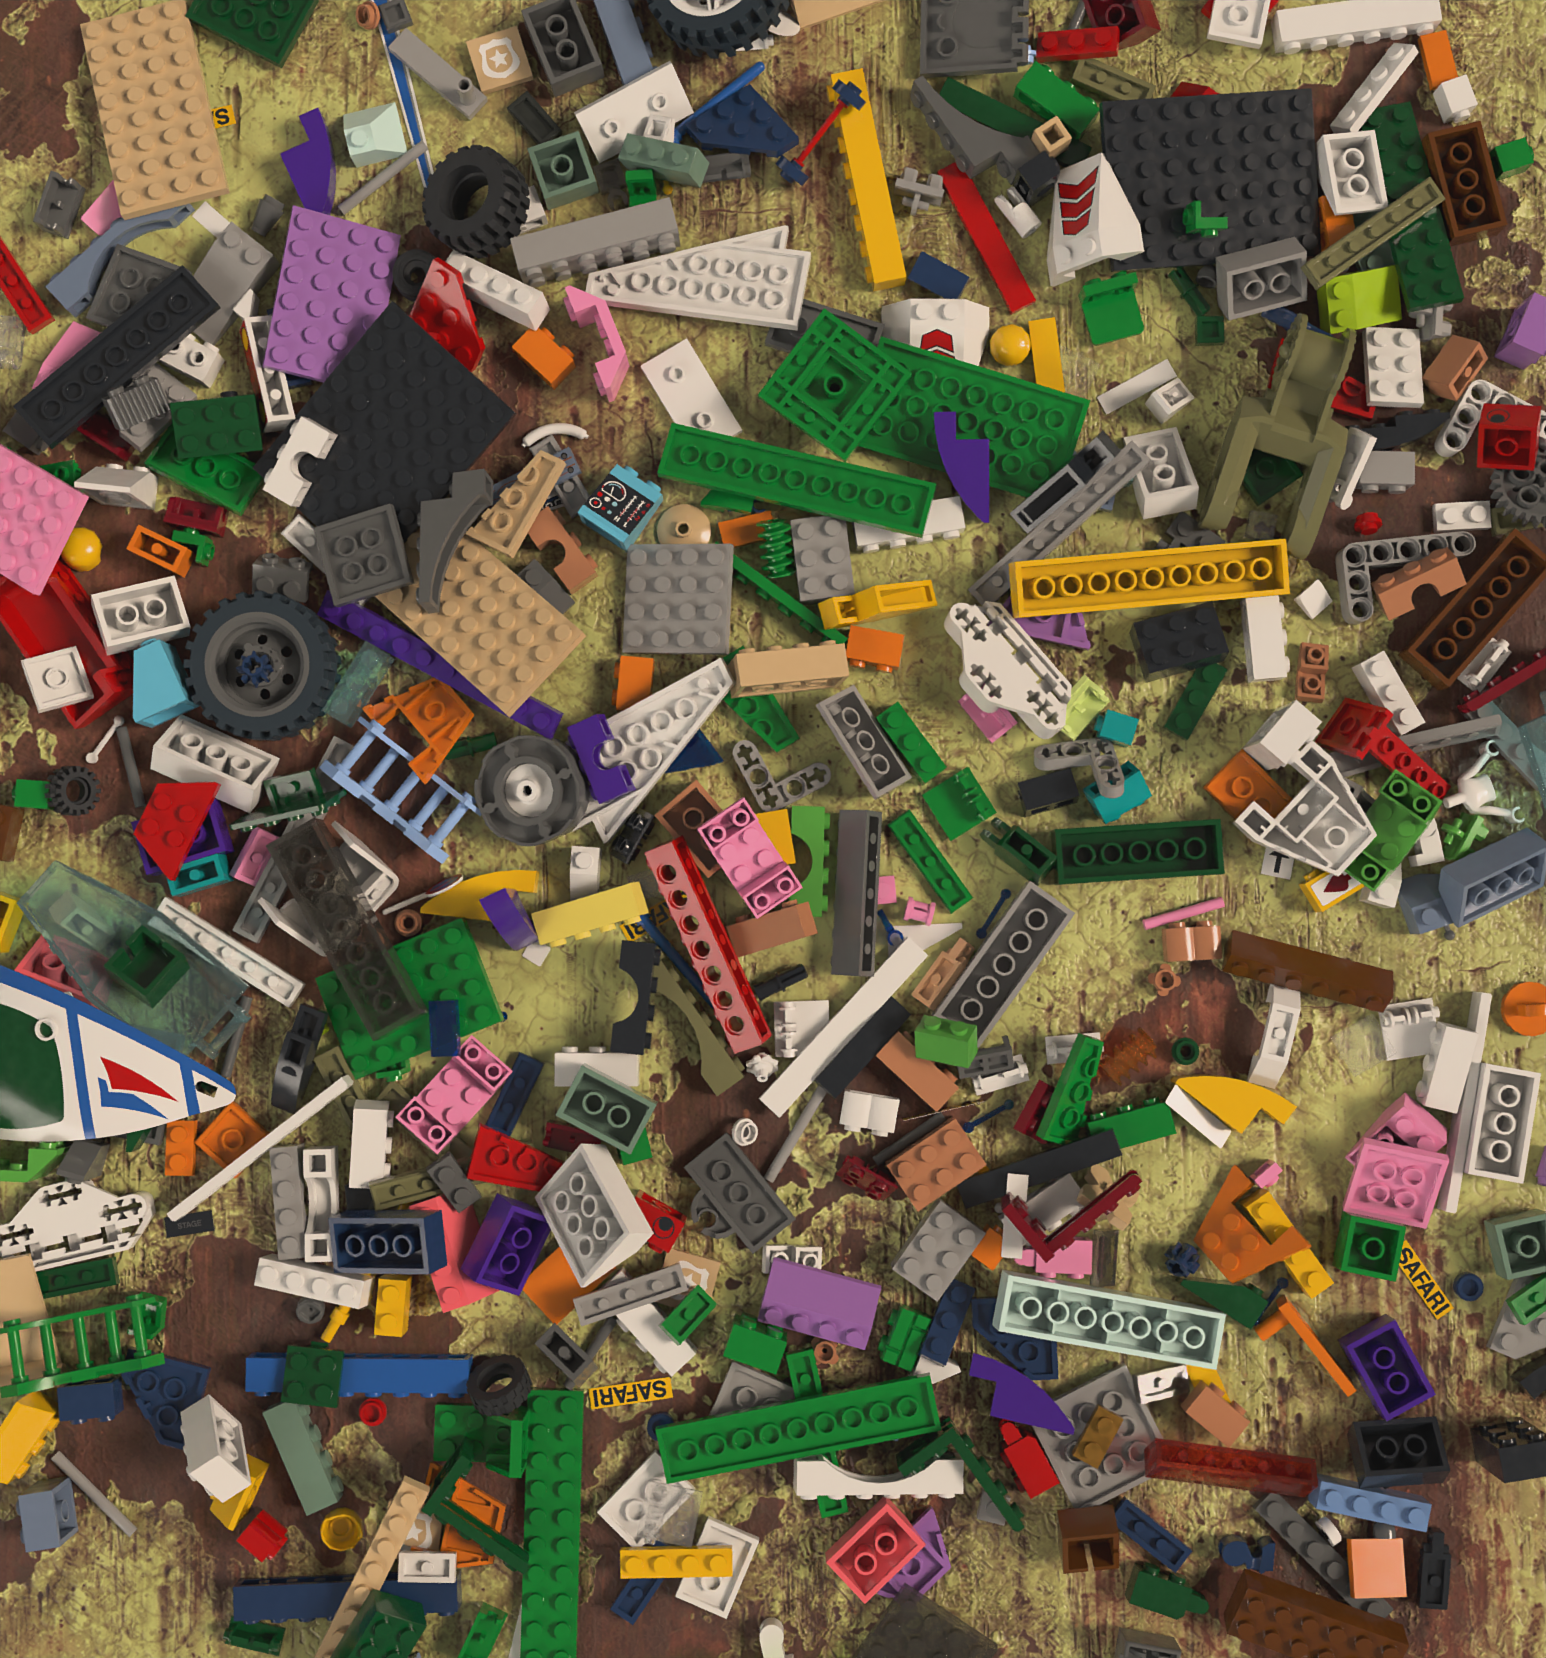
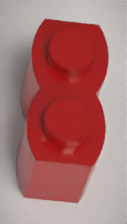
M262 1509L236 1542L261 1563L265 1558L271 1561L288 1540L285 1536L288 1529Z

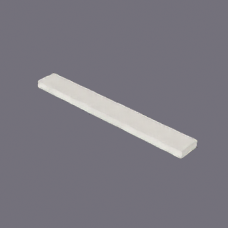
M906 937L874 972V977H870L759 1099L780 1118L928 955L909 937Z
M1472 992L1467 1028L1479 1035L1457 1114H1452L1446 1155L1449 1157V1164L1440 1187L1437 1205L1438 1209L1450 1213L1457 1212L1492 995L1489 993Z
M349 1075L338 1079L167 1213L168 1217L172 1222L184 1217L266 1153L269 1148L275 1146L352 1086L354 1081Z

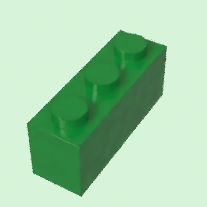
M1037 61L1033 63L1016 85L1013 95L1015 99L1046 122L1058 116L1071 137L1079 141L1095 122L1099 114V107H1097L1096 102L1092 98L1082 96L1076 91L1073 84L1066 80L1062 81L1054 75L1053 70L1049 66L1041 65Z
M898 701L875 718L890 743L922 786L947 768Z
M1159 1096L1142 1100V1105L1133 1107L1132 1103L1116 1107L1117 1112L1106 1114V1111L1092 1113L1090 1114V1119H1087L1085 1122L1088 1136L1113 1127L1121 1149L1177 1134L1170 1107L1166 1104V1100H1159Z

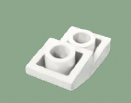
M765 1244L762 1254V1272L769 1274L774 1257L821 1269L822 1247Z

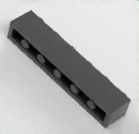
M840 810L831 975L874 977L882 812L871 810Z

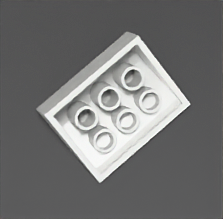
M580 1144L535 1196L581 1288L588 1286L635 1254L654 1234L606 1145Z

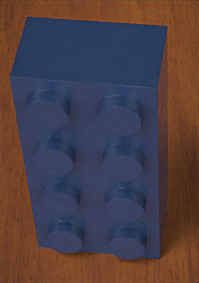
M346 1210L328 1218L334 1273L431 1274L447 1266L442 1210Z

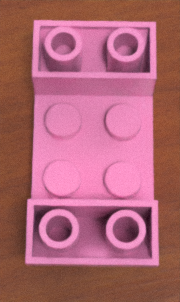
M569 285L565 287L567 297L563 298L571 322L577 320L579 328L596 322L601 339L607 337L603 342L609 358L595 363L597 372L593 373L600 395H607L609 402L615 400L629 368L625 348L606 301Z
M742 797L699 826L697 830L736 891L756 919H758L803 887L790 867L783 861L759 824L757 816L745 798Z
M471 1035L453 1054L452 1059L417 1097H413L395 1118L438 1155L488 1102L513 1071Z

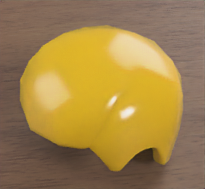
M1014 324L998 328L989 342L991 355L997 363L1004 366L1022 363L1031 350L1029 335L1022 327Z
M85 527L73 528L61 553V557L69 568L78 572L90 571L101 562L100 554L103 546L94 531Z
M346 1507L331 1511L326 1515L320 1527L322 1541L330 1549L337 1551L355 1548L360 1539L363 1538L362 1519L354 1510Z

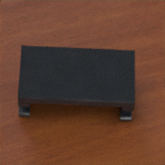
M1071 768L1018 782L1017 784L1019 789L1018 795L1025 817L1075 804L1080 796Z

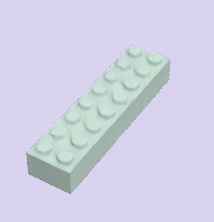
M1002 1270L992 1325L1000 1332L1216 1370L1226 1314L1213 1307Z

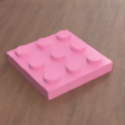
M1363 1137L1342 1204L1343 1211L1426 1229L1449 1164L1448 1155Z

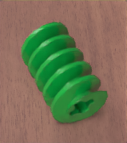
M770 519L756 523L757 527L765 529V531L757 534V536L766 539V542L759 545V548L767 550V553L760 556V559L768 560V564L761 566L762 570L770 572V574L765 576L766 578L786 577L796 572V567L789 565L795 559L794 556L788 555V553L793 551V546L786 544L792 540L791 534L784 533L791 529V524L783 522L786 519Z

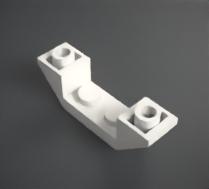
M1270 984L1266 1002L1271 1003L1259 1054L1252 1057L1247 1082L1275 1089L1288 1064L1301 1003L1300 991Z

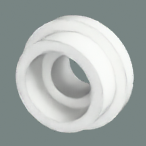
M748 1118L737 1120L732 1129L733 1141L741 1146L753 1143L758 1135L757 1126Z

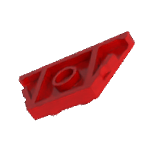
M217 782L157 783L133 834L169 880H176L221 784Z

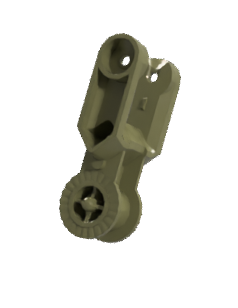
M1303 313L1297 314V317L1294 318V322L1291 323V327L1287 331V337L1279 348V357L1276 360L1277 365L1274 368L1271 389L1267 388L1263 397L1243 396L1230 421L1198 519V527L1205 530L1227 528L1236 506L1239 489L1253 449L1306 465L1295 502L1280 538L1286 539L1287 554L1300 560H1304L1308 556L1315 542L1346 452L1348 429L1331 419L1334 409L1330 407L1337 391L1341 387V382L1345 379V373L1352 359V352L1356 342L1355 338L1357 336L1356 331L1350 328L1345 329L1339 339L1306 329L1308 316Z

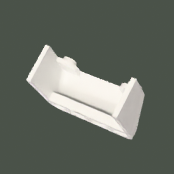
M336 821L331 825L344 839L338 850V856L346 865L309 903L301 898H293L278 909L262 897L258 900L275 925L321 956H330L336 953L388 899L399 884L396 874L361 840Z

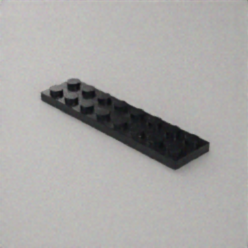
M182 265L13 407L44 442L53 449L104 406L102 398L108 396L107 390L122 385L123 388L129 386L134 378L142 375L221 307Z

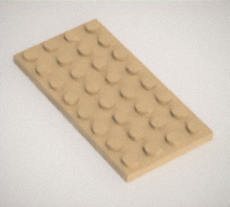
M172 0L80 24L120 214L124 220L230 193L192 22L185 16L189 10L186 0Z
M419 527L415 533L409 536L404 544L414 584L374 597L510 718L580 644L586 635L477 540L468 537L466 534H464L446 571L441 591L439 612L429 614L418 604L416 599V589L419 588V577L416 571V565L420 562V553L417 548V538L420 537Z

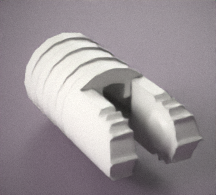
M1012 186L1007 189V195L1014 204V208L1002 194L995 197L994 201L1024 239L1035 232L1042 222L1017 189Z

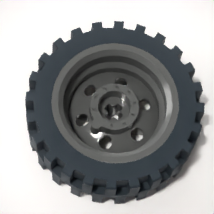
M254 590V594L237 593L235 594L236 599L233 600L222 599L218 602L220 607L217 610L208 609L203 614L207 618L203 625L195 624L192 631L197 633L194 642L187 640L185 649L191 650L190 660L184 659L183 668L189 669L190 678H185L186 686L194 691L195 695L191 696L194 704L201 706L204 710L202 714L207 719L217 723L216 726L218 728L231 732L233 735L253 740L279 741L283 737L299 735L298 731L303 728L310 729L315 725L313 721L318 716L323 717L328 710L325 706L328 701L335 700L337 693L333 692L335 682L340 683L341 675L337 674V665H341V656L336 654L335 647L338 645L335 638L330 636L328 632L329 627L311 609L275 592L270 594L265 591ZM261 635H266L267 642L261 645L258 642V638ZM290 647L292 654L289 657H284L286 648ZM240 649L243 650L242 656L245 657L252 655V651H255L260 658L266 654L269 658L268 664H271L274 669L273 672L268 673L267 678L270 682L263 681L259 683L258 688H255L253 683L249 681L243 687H239L237 679L244 674H240L236 667L242 666L243 660L236 659V652ZM255 666L254 671H251V673H255L256 668L259 666ZM286 674L293 676L292 684L287 685L283 677ZM268 689L270 692V697L264 700L262 699V695L264 691Z

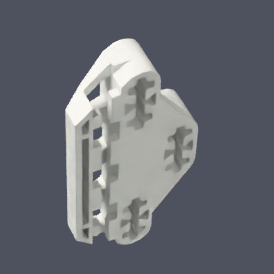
M985 601L982 607L967 603L953 605L945 618L944 628L962 649L963 671L959 677V684L975 704L986 713H993L999 708L1017 712L1034 734L1042 739H1049L1063 729L1066 725L1067 703L1071 699L1072 685L1001 603ZM984 614H986L988 618L993 622L991 625H986L989 622V620L986 618ZM1002 634L1008 639V641H1009V642L1015 647V649L1018 651V652H1016L1014 655L1011 654V653L1014 651V649H1013L1012 646L1006 641V639L1002 636ZM1027 662H1028V664L1035 670V672L1041 677L1042 681H1041L1039 684L1036 683V682L1039 680V677H1038V676L1032 671V669L1026 664ZM1052 691H1053L1054 694L1060 699V702H1059L1058 699L1052 694Z
M92 1180L84 1181L81 1184L61 1181L44 1186L32 1196L11 1222L0 1225V1256L2 1258L13 1257L15 1253L26 1251L25 1245H29L35 1271H40L129 1250L134 1247L156 1213L154 1198L146 1191H137L117 1196L96 1187ZM74 1188H81L82 1193H75L57 1199L49 1200L48 1194H57ZM134 1202H141L142 1204L141 1208H131L115 1214L108 1213V1208L123 1207ZM138 1218H143L142 1223L133 1236H130L129 1232L122 1233V1228L139 1224ZM101 1227H105L108 1242H104L103 1238L85 1242L84 1237L102 1233ZM26 1228H33L34 1233L30 1232L9 1239H1V1235L21 1231ZM63 1236H67L70 1251H66L65 1247L47 1251V1246L64 1242Z

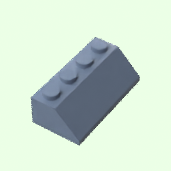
M1525 828L1441 868L1438 890L1454 925L1459 928L1543 887L1546 875V841L1529 828Z

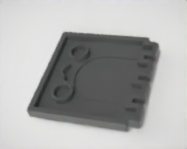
M921 0L920 76L936 78L1018 72L1019 66L1028 65V44L1022 42L1029 40V18L1019 16L1029 14V0Z

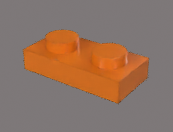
M178 1119L167 1123L166 1176L195 1175L196 1144L194 1142L197 1140V1120Z

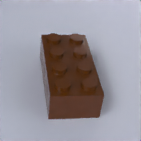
M1481 121L1427 133L1421 142L1431 178L1445 197V200L1439 204L1450 247L1497 236L1508 224Z

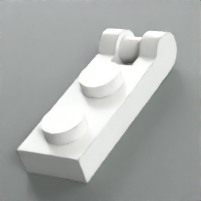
M1350 427L1346 452L1329 502L1334 501L1335 505L1343 510L1351 505L1353 500L1352 493L1377 440L1376 437L1357 428Z

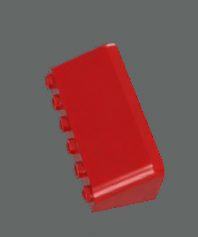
M59 557L41 595L32 594L5 576L0 578V621L26 659L74 646L77 647L94 698L60 707L74 729L86 727L133 694V659L127 651L107 656L91 605V598L61 557Z

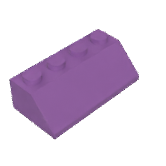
M774 1257L761 1300L757 1321L865 1350L872 1329L881 1286Z

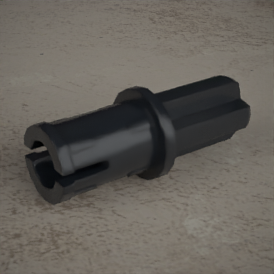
M798 964L781 973L775 972L774 976L754 984L753 987L759 1000L762 1001L777 992H785L787 987L807 978L808 974L804 965Z

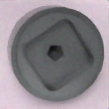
M302 1297L298 1301L296 1315L304 1323H316L324 1315L325 1303L321 1300Z

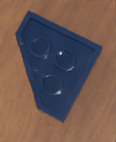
M750 84L685 124L686 133L702 150L713 151L714 147L729 149V153L750 155L751 152L766 153V157L778 158L799 144V137Z
M997 1296L972 1297L971 1321L975 1330L985 1337L1030 1380L1059 1379L1056 1341L998 1331L992 1325Z
M131 1346L128 1348L126 1359L134 1358V1353L137 1352L136 1347ZM164 1355L165 1364L121 1373L126 1385L129 1384L136 1397L135 1401L145 1419H148L154 1428L158 1442L162 1445L183 1450L185 1441L180 1429L182 1425L181 1412L204 1397L211 1367Z

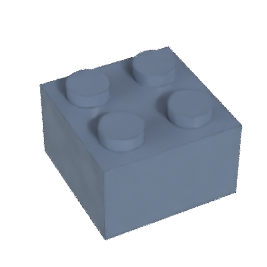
M68 1476L37 1481L18 1495L16 1510L18 1515L21 1516L22 1521L20 1539L25 1544L26 1552L60 1547L78 1532L72 1481Z

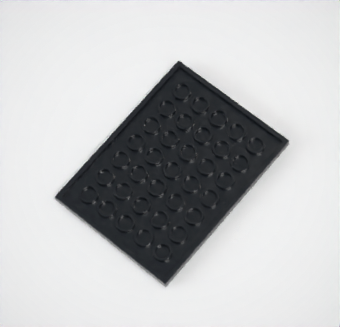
M1312 88L1102 101L1099 104L1102 153L1105 154L1106 160L1110 164L1140 224L1144 252L1121 261L1110 258L1111 272L1216 265V257L1291 237H1295L1307 251V258L1316 257L1321 253ZM1193 201H1201V217H1228V228L1219 232L1217 237L1202 238L1201 233H1186V225L1183 223V212L1186 205Z
M391 301L295 416V420L289 423L253 466V469L265 478L267 472L271 468L274 469L278 461L277 453L283 444H287L291 437L290 429L296 420H300L301 416L310 418L338 436L325 459L317 458L308 453L299 460L298 470L300 475L312 484L301 505L296 508L318 527L383 505L392 504L394 505L402 539L405 544L409 536L419 529L417 515L421 512V501L445 499L449 494V485L452 484L453 473L468 471L517 413L404 310Z

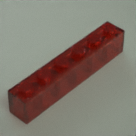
M1155 1438L1144 1449L1145 1477L1297 1497H1306L1318 1487L1316 1460L1313 1458Z

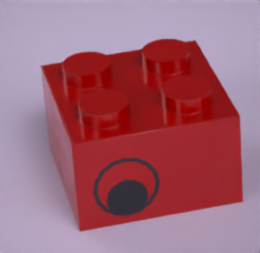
M1483 403L1478 431L1477 467L1534 471L1539 444L1541 406Z
M639 1189L635 1200L654 1233L647 1240L649 1242L647 1246L661 1254L663 1250L669 1253L685 1225L687 1215Z

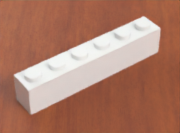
M1349 0L1277 10L1271 20L1275 53L1294 54L1302 49L1311 48L1312 51H1318L1331 45L1346 47L1354 42L1364 41V43L1370 44L1383 38L1391 37L1392 40H1398L1412 34H1417L1418 36L1430 34L1435 31L1442 21L1439 0Z

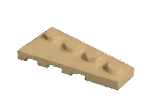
M540 450L517 475L518 480L499 495L501 497L491 509L487 508L481 515L482 519L474 528L471 526L465 534L479 543L513 559L567 464L563 460Z

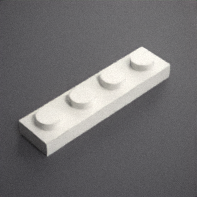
M1392 44L1331 123L1330 127L1335 134L1359 131L1419 53L1415 45Z

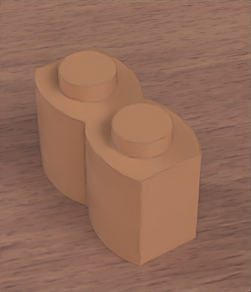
M1212 920L1196 921V927H1185V922L1168 923L1169 928L1162 929L1164 962L1223 959L1220 926H1213Z

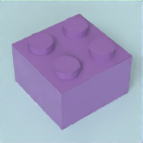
M1535 292L1514 309L1494 355L1495 358L1522 370L1532 363L1535 364L1541 356H1546V297Z

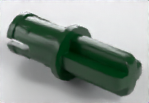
M1176 267L1177 271L1172 270L1168 277L1181 293L1180 298L1186 300L1195 315L1204 316L1211 308L1198 290L1199 285L1193 283L1184 267Z
M495 732L472 738L469 735L467 739L456 741L445 759L452 760L467 755L475 757V753L491 750L498 745Z

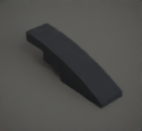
M891 996L814 1081L833 1099L837 1098L911 1014Z

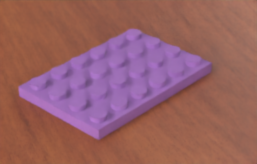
M293 205L262 367L324 383L388 306L393 282V266L397 260L401 235Z

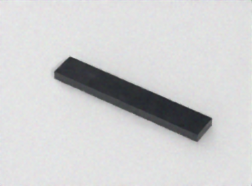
M1112 1127L970 1176L958 1184L957 1188L965 1209L1005 1196L1008 1173L1029 1175V1188L1122 1156L1123 1153Z

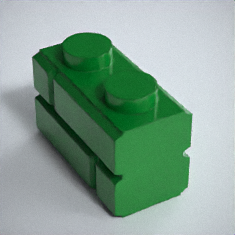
M899 1303L897 1309L892 1308L887 1320V1324L891 1325L888 1334H882L877 1345V1350L880 1351V1359L907 1371H912L931 1323V1316L902 1303Z

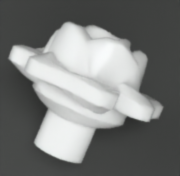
M759 1053L754 1055L752 1060L746 1061V1071L753 1073L758 1081L765 1082L772 1073L778 1071V1060L772 1059L770 1055L765 1053Z

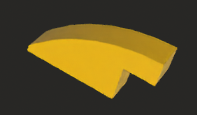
M931 580L876 585L853 595L832 597L818 603L825 630L879 621L938 606Z
M498 871L473 877L458 883L451 889L429 900L421 907L420 913L491 921L479 900L503 888L537 893L539 871Z
M1194 1074L1174 1076L1170 1080V1082L1178 1085L1200 1105L1240 1134L1243 1133L1260 1109L1276 1122L1285 1124L1297 1108V1106L1282 1096L1264 1087L1236 1078L1221 1075Z

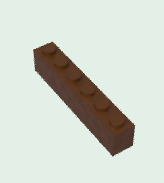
M1232 930L1224 945L1223 972L1381 1013L1385 1011L1393 998V971L1236 930Z

